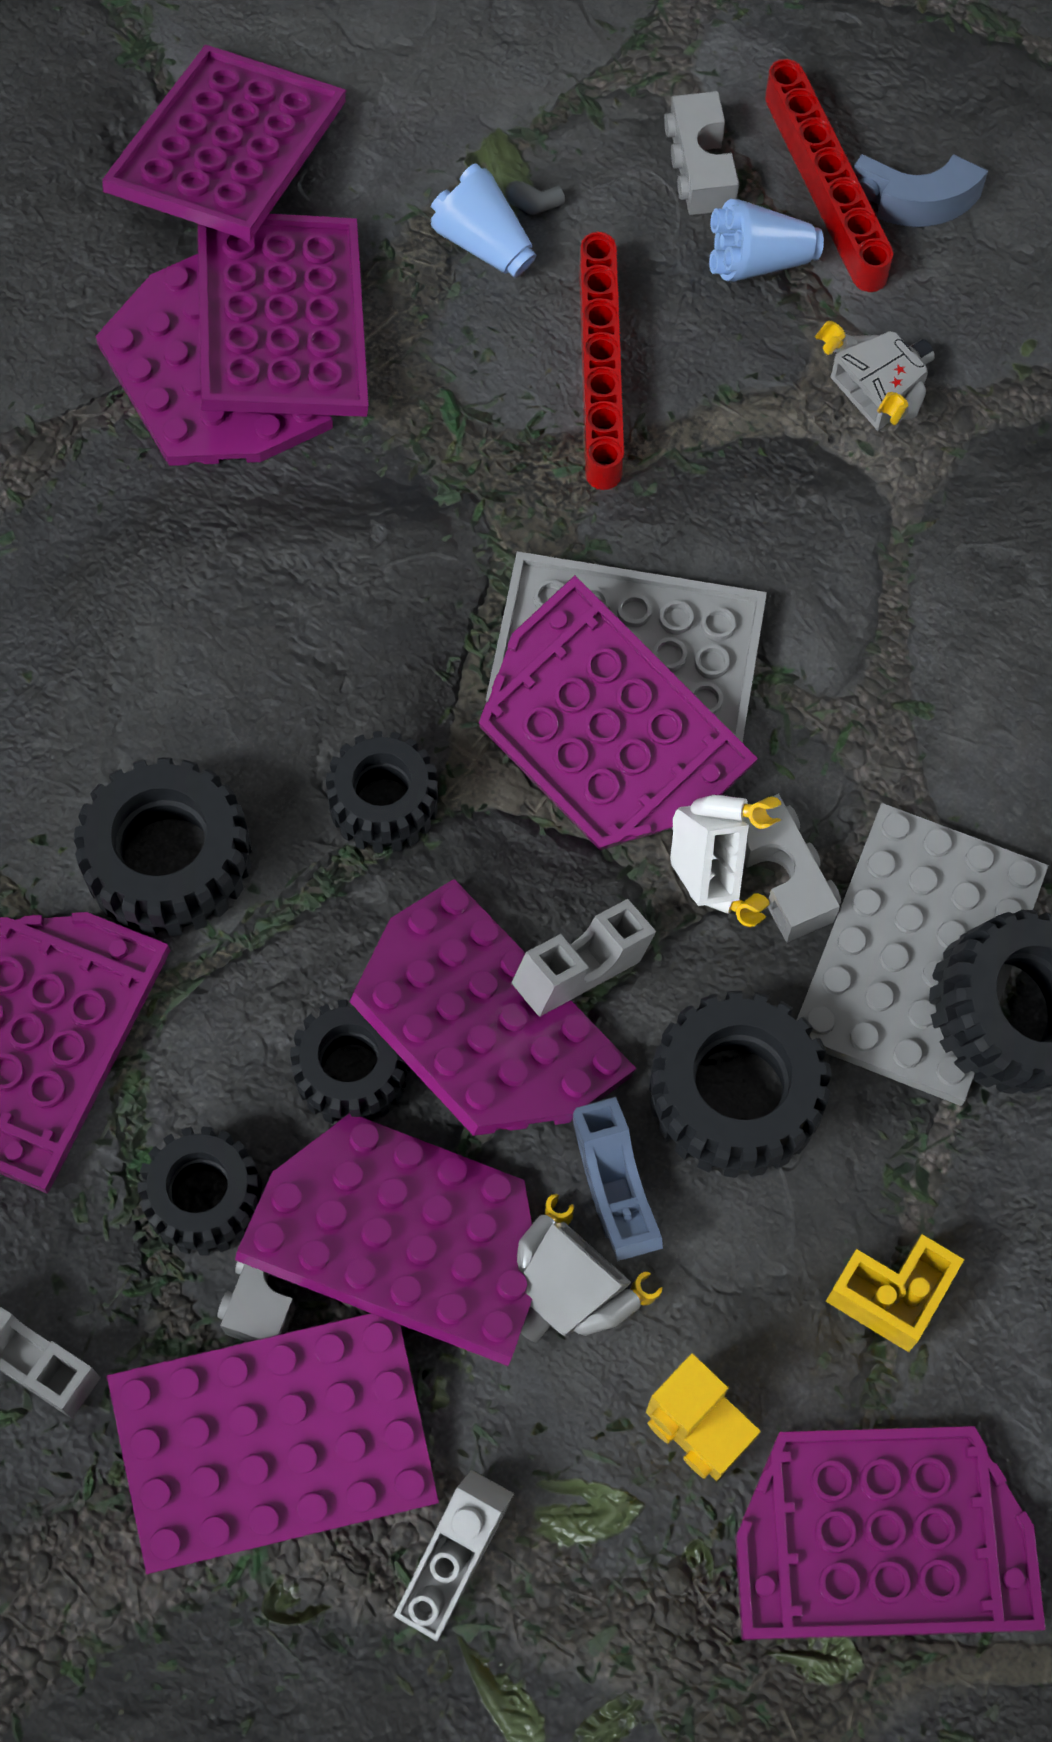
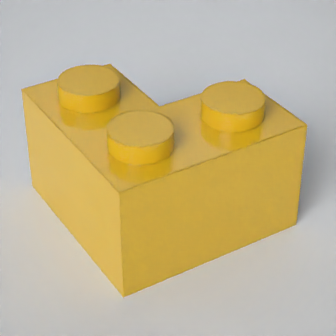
M923 1234L912 1247L898 1273L856 1249L825 1302L909 1352L919 1341L964 1259Z
M691 1353L651 1396L646 1410V1414L651 1419L647 1424L664 1442L669 1444L674 1440L687 1452L683 1459L699 1476L705 1479L708 1475H711L718 1481L754 1442L761 1431L724 1397L729 1388Z

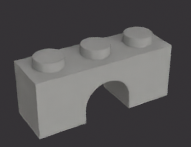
M718 91L672 96L671 113H665L664 124L667 138L673 137L674 144L671 145L672 166L674 169L679 168L681 174L677 179L680 200L686 199L689 215L712 213L715 208L722 209L724 203L729 199H737L739 186L732 153L717 155L705 151L722 147L725 121Z
M776 794L772 797L778 798L782 805L773 809H766V812L771 818H779L781 821L765 829H759L750 822L749 818L745 819L749 827L744 864L748 868L760 862L771 861L780 864L788 872L790 880L772 888L768 899V909L786 943L834 923L840 908L841 897L833 881L825 880L819 868L821 863L815 847L810 842L805 843L800 834V822L795 810L790 805L785 806L780 795Z
M626 899L594 916L589 928L573 943L569 944L559 934L527 951L512 984L540 1017L638 964L656 931L629 899Z
M237 1261L235 1273L240 1274L234 1292L226 1291L217 1315L219 1319H222L220 1326L225 1335L250 1342L287 1333L296 1310L293 1299L278 1294L268 1287L269 1273Z
M0 1307V1371L73 1419L101 1377L92 1367L53 1341H47L17 1320L11 1313Z

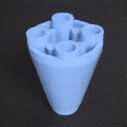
M474 163L465 170L460 177L461 183L452 192L446 189L433 201L431 208L435 211V214L431 218V226L441 236L504 274L509 272L516 278L533 263L537 255L531 249L532 244L492 174L486 168L482 169L477 163Z
M729 199L724 203L722 209L715 208L712 212L710 224L712 232L715 233V249L711 252L709 267L712 274H720L721 278L726 281H739L805 265L811 262V260H818L822 254L824 245L823 232L820 228L813 227L810 223L739 199Z

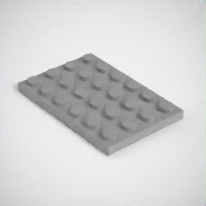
M517 551L486 703L489 700L494 680L505 657L512 633L576 575L743 742L767 592Z
M881 803L796 1021L801 1017L806 1018L813 1026L810 1037L812 1040L821 1038L826 1054L962 1106L975 1073L970 1071L964 1074L954 1064L957 1059L952 1051L946 1053L939 1042L944 1039L940 1027L935 1029L933 1027L931 1014L936 1012V1004H930L929 992L931 987L938 984V981L933 980L934 969L938 962L944 960L943 952L952 942L960 939V935L1006 912L1014 914L1019 910H1033L1049 865ZM1003 964L997 979L999 1003L1011 973L1012 965Z

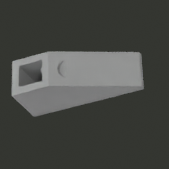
M473 1470L468 1473L457 1487L394 1617L436 1641L439 1639L489 1546L514 1493Z

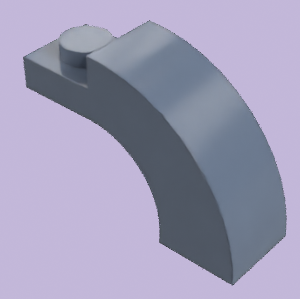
M863 154L854 165L853 170L867 199L879 204L878 219L896 225L911 227L938 225L964 214L981 197L988 170L954 154L941 169L925 175H910L899 172Z
M614 1097L576 1108L573 1113V1123L585 1174L606 1238H609L617 1261L663 1249L662 1236L640 1181L632 1150L629 1128L617 1098Z

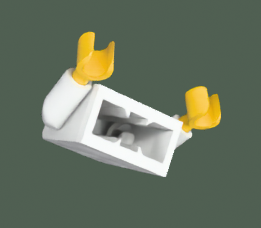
M711 795L696 799L691 806L679 807L675 811L672 827L671 865L687 888L690 897L698 906L706 905L727 914L734 911L739 922L746 927L755 926L766 918L765 914L760 913L769 906V900L764 895L756 893L745 901L739 899L749 827L745 819L749 818L750 822L759 829H765L781 821L779 818H771L766 812V809H773L782 805L778 798L767 797L754 804H748L747 799Z

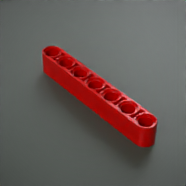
M780 59L774 62L769 70L765 95L766 104L853 283L862 291L876 292L886 285L893 258L892 247L803 68L794 60Z
M593 232L585 236L581 242L579 267L585 475L592 487L608 490L617 486L621 481L624 458L617 246L615 240L610 235L603 232ZM598 427H607L609 429H599ZM599 462H608V463H610V464H608V465H603V464H600Z

